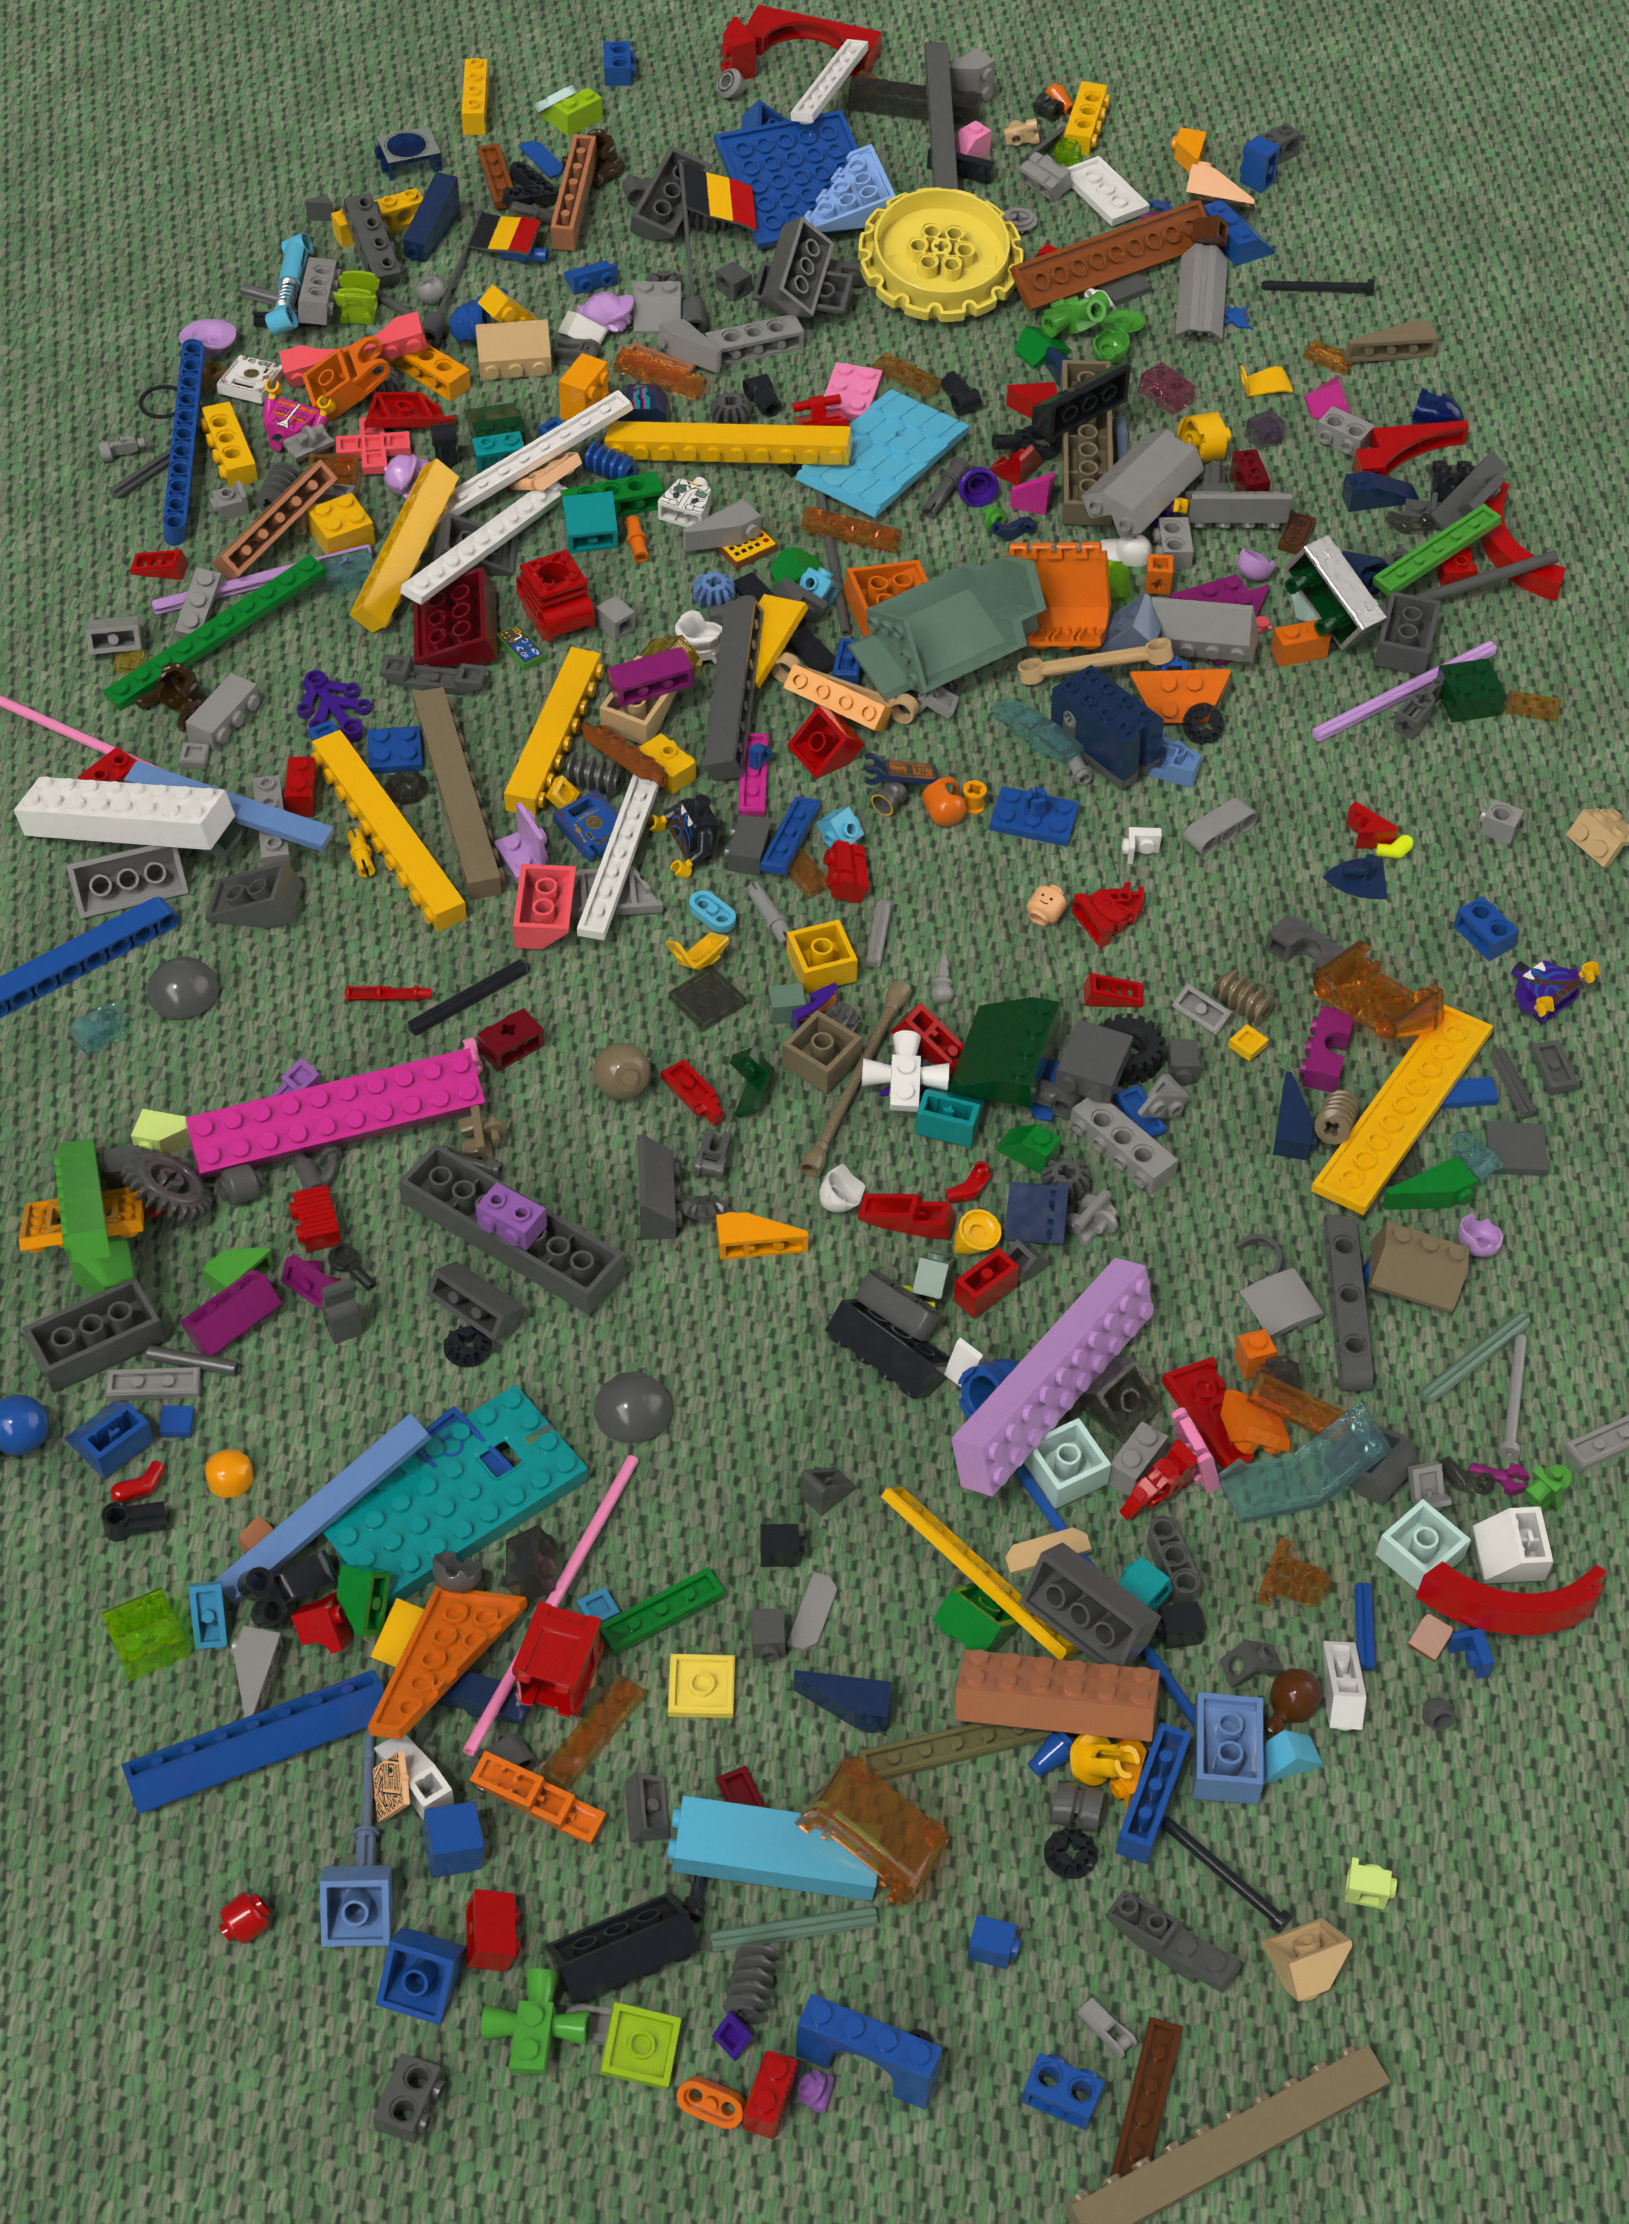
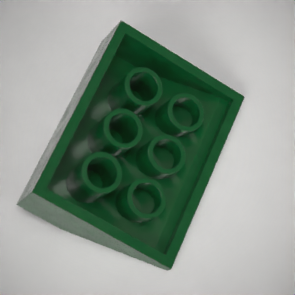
M1029 997L979 1005L948 1086V1092L1031 1108L1061 1025L1060 1002Z

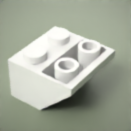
M1541 1506L1509 1508L1473 1525L1472 1532L1484 1584L1546 1581L1553 1564V1558Z

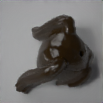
M593 129L586 135L596 136L598 159L594 171L597 172L594 178V185L596 188H601L603 183L613 180L623 173L625 163L617 155L612 136L607 135L603 129ZM563 156L561 164H563V167L566 166L568 156Z
M175 662L168 664L162 669V674L157 679V682L160 684L147 694L137 696L135 704L138 708L145 709L161 701L173 711L181 712L177 719V727L180 731L184 732L187 730L185 722L204 703L208 696L201 691L196 674L192 670L186 669L184 664Z

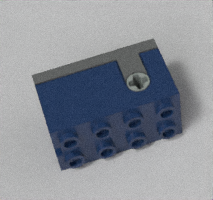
M1094 666L1086 667L1052 688L1050 734L1073 753H1080L1086 763L1121 790L1137 781L1138 774L1143 773L1146 775L1151 772V769L1160 766L1164 719Z

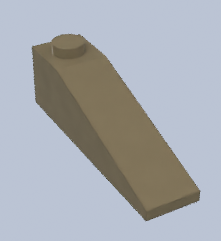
M1431 321L1406 322L1349 340L1343 360L1344 363L1434 357L1439 338Z

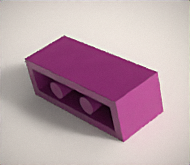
M681 646L609 667V687L619 708L694 686L693 667Z
M251 1269L181 1320L180 1323L196 1350L210 1357L222 1352L226 1348V1344L234 1338L246 1334L257 1321L269 1317L274 1312V1309L282 1303L266 1275Z

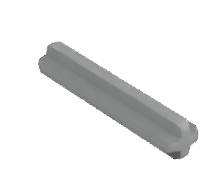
M879 900L876 904L866 956V965L868 967L878 968L881 965L891 912V903L888 900Z

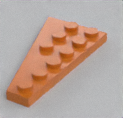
M436 1585L368 1724L369 1735L401 1740L528 1607L526 1597L477 1590L452 1593L444 1591Z

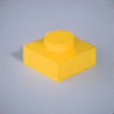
M560 775L554 779L545 797L558 809H561L574 802L580 792L563 775Z
M1246 1024L1229 1039L1228 1047L1250 1062L1268 1046L1269 1039Z

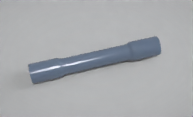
M1116 416L1112 420L1118 461L1129 451L1127 420L1124 416Z

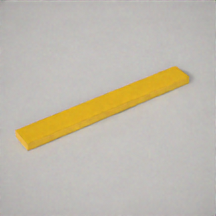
M904 1487L886 1488L881 1498L1050 1653L1060 1660H1070L1077 1656L1080 1652L1077 1647L1019 1603L1022 1595Z

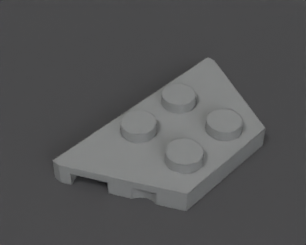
M631 866L613 916L663 912V902L661 899L657 900L651 893V887L640 878V874L635 867ZM599 868L578 870L575 876L570 919L581 918Z

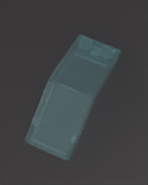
M1360 1402L1293 1455L1246 1464L1238 1458L1218 1474L1219 1484L1241 1522L1257 1521L1321 1507L1392 1452L1393 1449L1367 1407Z

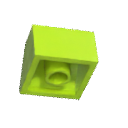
M587 87L541 112L540 116L569 137L603 120L602 97Z

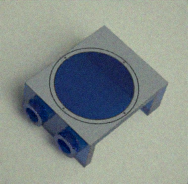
M429 126L376 136L375 156L377 160H380L382 173H387L390 181L394 180L393 166L428 159L433 172L442 171L441 152Z

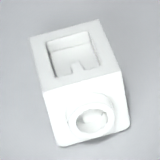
M1129 827L1128 837L1122 840V854H1127V864H1133L1135 852L1143 854L1159 853L1162 838L1161 828Z

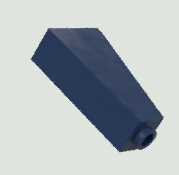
M440 172L435 173L403 238L404 256L406 258L426 263L460 216L458 177Z

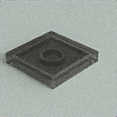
M712 965L668 992V999L703 1032L747 1005V998Z

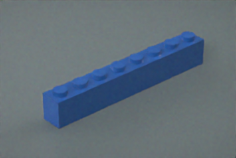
M375 1669L121 1764L138 1814L144 1811L155 1810L170 1801L189 1797L194 1792L204 1788L218 1786L233 1777L252 1773L257 1768L273 1762H281L291 1755L304 1750L315 1749L320 1744L336 1738H344L350 1735L351 1732L367 1727L384 1693L383 1685Z

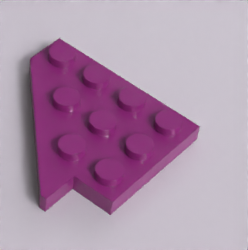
M1236 574L1172 593L1169 598L1252 605L1255 617H1258L1268 595L1269 586L1265 585L1248 590ZM1222 659L1211 660L1215 667L1234 662Z

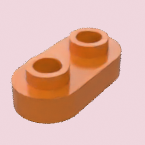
M692 2076L686 2079L677 2091V2102L680 2108L685 2113L723 2129L735 2128L743 2119L742 2114L746 2102L738 2092L700 2076ZM693 2089H698L702 2093V2097H697ZM725 2103H731L735 2111L728 2110Z

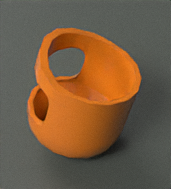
M944 777L928 785L921 795L922 802L930 818L936 825L941 827L956 825L966 814V802L963 797L958 796L960 787L954 777ZM947 784L954 785L951 794L946 789Z

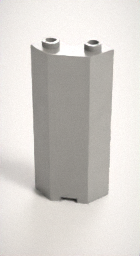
M1168 429L1147 433L1081 496L1089 517L1097 518L1111 515L1120 537L1142 533L1204 470L1196 446L1189 442L1185 444L1175 438V434Z

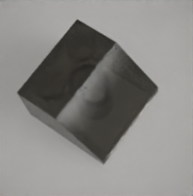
M1115 1356L1104 1372L1093 1381L1089 1389L1078 1399L1087 1416L1123 1444L1127 1442L1141 1422L1148 1423L1165 1407L1136 1357Z

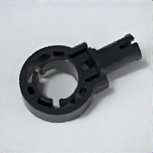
M1029 425L1024 429H1015L1014 434H993L991 443L993 450L1009 449L1015 453L1021 448L1025 450L1029 445H1033L1044 460H1049L1059 454L1061 436L1050 442L1045 438L1044 441L1048 442L1049 446L1036 443L1035 439L1045 437L1033 425Z

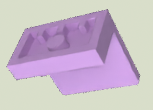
M522 802L516 804L518 832L493 841L494 848H497L499 857L517 884L519 883L521 864L546 865L548 861V855L545 850V844L547 843L546 834L542 828L538 829L531 810H526Z

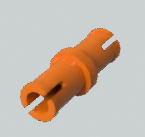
M629 516L624 521L628 533L627 543L632 549L634 561L636 563L646 562L647 558H649L646 547V534L642 532L640 518Z

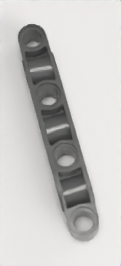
M1325 1215L1323 1235L1339 1389L1344 1391H1371L1373 1387V1366L1356 1216Z

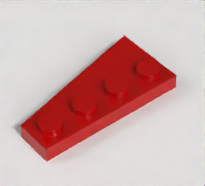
M1213 1356L1163 1374L1161 1382L1179 1408L1186 1409L1209 1451L1225 1474L1251 1465L1254 1456L1253 1454L1240 1452L1235 1444L1230 1441L1220 1416L1226 1386L1222 1377H1219L1215 1369L1217 1364Z

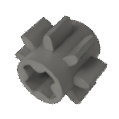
M837 1003L835 1008L830 1005L828 1006L825 1015L855 1032L858 1026L859 1015H856L853 1006L848 1003Z

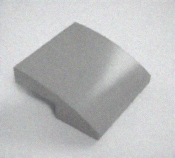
M1295 1268L1268 1276L1240 1291L1261 1327L1266 1329L1271 1340H1275L1295 1327L1301 1330L1325 1316Z

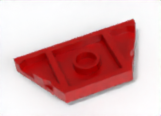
M375 392L368 415L366 416L365 428L422 429L431 427V424L456 423V418L453 415L445 416L442 414V407L429 400L421 392Z

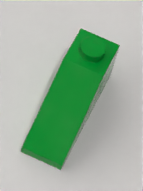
M1456 1156L1387 1189L1382 1207L1385 1210L1441 1209L1451 1208L1458 1204L1465 1205L1473 1199L1478 1180L1461 1159Z

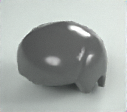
M453 1551L441 1552L433 1556V1579L442 1590L452 1593L466 1592L475 1587L481 1580V1566L474 1563L471 1557H468L465 1562H460Z

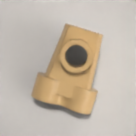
M1036 118L1026 120V123L1017 120L1011 121L1007 128L1004 129L1006 145L1040 144Z

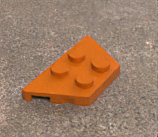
M1230 669L1129 672V677L1131 681L1133 680L1139 691V696L1143 703L1162 717L1164 724L1182 723L1186 711L1195 704L1208 703L1215 706L1230 675ZM1210 715L1204 719H1196L1199 723H1206L1208 722Z

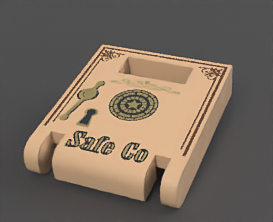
M563 452L511 483L509 487L511 490L536 489L543 491L565 475H570L574 472L575 468L582 464L578 452Z

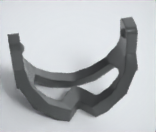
M1263 1234L1247 1235L1234 1244L1238 1251L1248 1245L1268 1247L1276 1252L1277 1262L1273 1271L1266 1277L1286 1270V1258L1279 1244L1270 1236Z

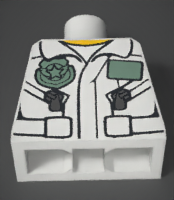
M696 477L693 482L678 479L658 500V519L689 527L707 518L711 507V488L708 487L707 481L702 477Z

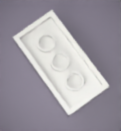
M1100 156L1067 167L1071 172L1072 188L1111 226L1149 213L1150 204Z

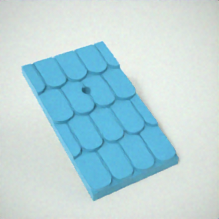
M891 389L872 403L867 411L849 424L852 436V451L849 465L803 464L802 469L797 472L796 480L876 518L967 435L970 425L962 421L959 422V420L947 414L940 413L934 408L923 403L920 404L919 401Z

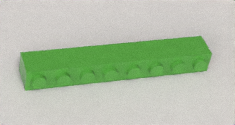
M92 1138L58 1144L59 1155L53 1156L65 1253L72 1254L73 1263L111 1257L94 1140Z

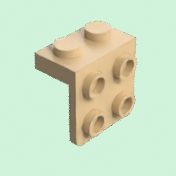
M1612 808L1583 809L1566 836L1605 868L1612 864L1623 846H1629V824L1621 819L1623 816Z

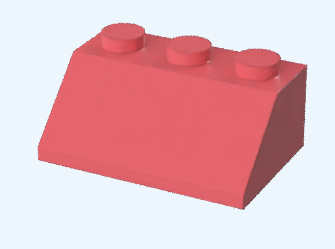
M521 864L513 921L514 948L543 949L569 933L576 866Z

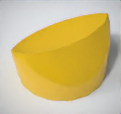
M974 1209L965 1213L956 1230L954 1239L955 1253L977 1254L995 1247L1001 1237V1226L997 1218L990 1212L982 1209Z

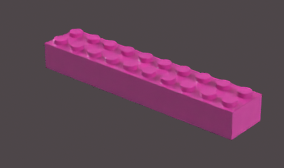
M468 1048L186 1117L185 1126L198 1175L200 1178L209 1179L221 1176V1172L229 1167L247 1163L253 1168L293 1158L298 1153L309 1154L321 1151L330 1144L341 1146L471 1113L470 1107L479 1105L480 1110H483L485 1100L471 1050Z

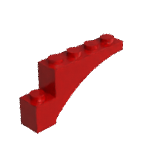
M1467 420L1372 428L1370 448L1356 449L1352 468L1354 473L1370 471L1388 476L1394 469L1418 455L1449 446L1464 445L1469 425Z

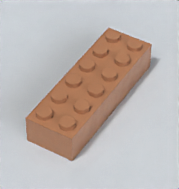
M965 1649L956 1685L955 1720L1152 1742L1158 1705L1160 1670L1148 1669L1146 1667L1116 1666L1110 1663L1097 1664L1080 1660L1051 1659L1045 1656L1032 1657L1015 1653L1004 1654L986 1652L980 1649Z

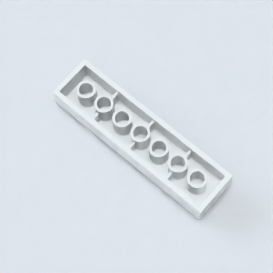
M39 777L14 809L25 836L211 850L235 817L228 795L224 789Z

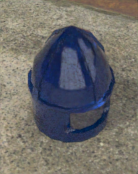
M1422 388L1410 423L1428 424L1464 421L1462 410L1452 397L1443 392L1441 396L1429 393L1428 389Z

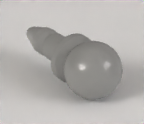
M943 953L938 962V978L933 980L935 986L931 992L932 999L938 1004L949 1003L954 995L951 988L953 981L949 979V961L947 955Z

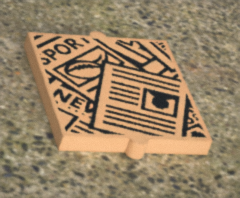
M397 1751L372 1769L377 1821L380 1823L387 1821L410 1805L409 1775L406 1769L405 1751Z

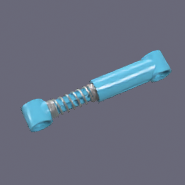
M305 232L282 241L284 257L278 279L279 291L273 311L265 315L267 327L274 336L281 335L298 327V318L294 311L297 293L301 290L307 258L314 253L312 241Z

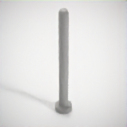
M1518 1334L1514 1341L1504 1442L1499 1444L1498 1455L1501 1458L1511 1460L1518 1459L1521 1447L1517 1444V1433L1527 1338L1524 1334Z

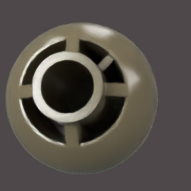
M615 1043L607 1046L599 1053L593 1067L596 1085L605 1095L613 1099L626 1100L639 1095L645 1089L650 1079L651 1070L647 1056L641 1049L629 1043Z

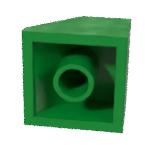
M975 1583L952 1588L933 1618V1621L941 1626L940 1630L946 1636L958 1639L965 1645V1649H980L995 1653L1021 1627L1016 1620Z

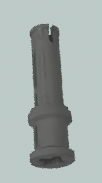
M952 458L950 467L942 472L940 483L922 506V515L929 509L925 517L934 518L951 491L958 489L960 479L971 469L970 464L964 458Z

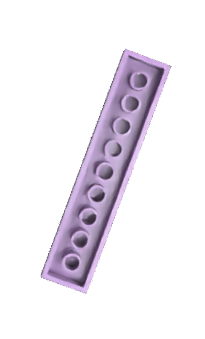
M1114 1258L951 1438L961 1487L993 1497L1000 1487L1006 1484L1014 1471L1024 1463L1028 1455L1040 1445L1050 1430L1056 1427L1058 1421L1073 1407L1079 1397L1089 1389L1093 1381L1104 1372L1107 1365L1115 1356L1120 1354L1122 1348L1137 1334V1331L1152 1317L1154 1306L1151 1301L1150 1281L1145 1265Z

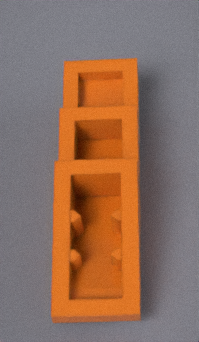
M484 1751L469 1780L474 1785L505 1803L590 1846L593 1845L607 1817L605 1812L577 1800L575 1795L545 1782L544 1777L487 1751Z

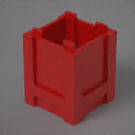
M538 1602L512 1667V1674L516 1676L517 1681L515 1695L516 1699L520 1700V1704L532 1707L536 1703L557 1709V1715L570 1718V1715L579 1716L604 1650V1643L600 1642L599 1632L602 1625L601 1618L582 1615L554 1607L545 1602Z

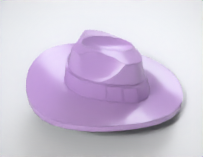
M202 319L192 322L183 328L179 334V342L183 344L188 339L201 341L204 345V359L219 355L222 348L230 346L235 341L236 328L227 321Z

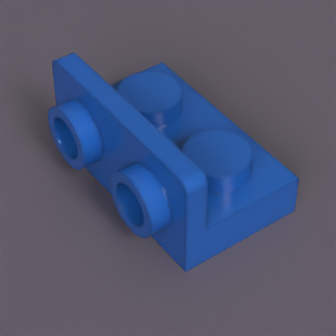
M607 260L564 272V279L574 295L617 284V266L615 263L609 264Z

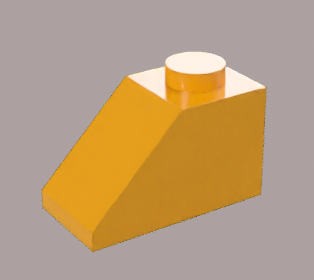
M1180 127L1178 136H1173L1171 149L1175 150L1174 159L1190 173L1192 164L1197 165L1198 161L1202 159L1206 131Z

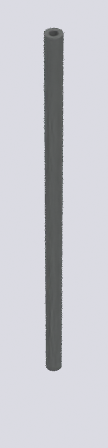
M815 489L829 571L833 574L832 579L842 585L826 494ZM842 587L835 599L841 635L850 636L851 629Z

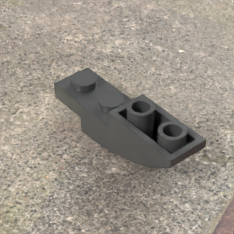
M1125 1889L1105 1914L1106 1918L1137 1946L1194 1984L1197 1980H1200L1223 1993L1241 1968L1239 1959L1183 1929L1181 1920Z

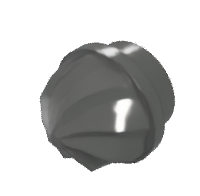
M1438 1696L1430 1698L1423 1703L1422 1719L1427 1726L1435 1731H1441L1452 1725L1455 1716L1453 1714L1454 1708L1449 1701L1443 1700Z

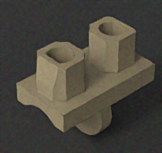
M479 1105L470 1107L471 1115L458 1120L459 1129L463 1137L466 1138L472 1135L475 1137L461 1143L463 1154L473 1158L482 1157L484 1161H487L488 1158L494 1159L491 1140L493 1144L500 1143V1139L507 1134L506 1124L497 1120L495 1116L487 1119L481 1115Z

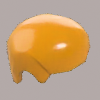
M224 1449L216 1452L208 1459L205 1465V1476L209 1490L219 1497H237L245 1493L253 1483L254 1477L250 1459L238 1449Z

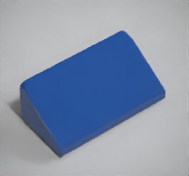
M840 638L832 676L860 685L863 669L847 647L848 644L859 639Z

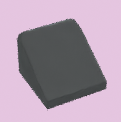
M327 194L305 200L308 220L332 221L333 203Z

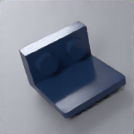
M1010 1182L1005 1240L1016 1241L1018 1239L1029 1243L1063 1246L1069 1184L1057 1183V1186Z

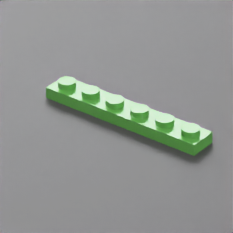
M1482 504L1373 577V585L1390 597L1391 591H1401L1500 525L1502 517L1487 505Z

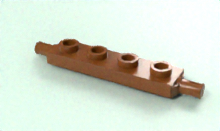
M588 722L580 724L579 729L583 732V739L640 779L650 780L660 787L666 786L668 779L666 776H663L665 767L657 763L655 758L641 752L639 747L631 745L625 741V737L615 734L606 725H596L593 727Z

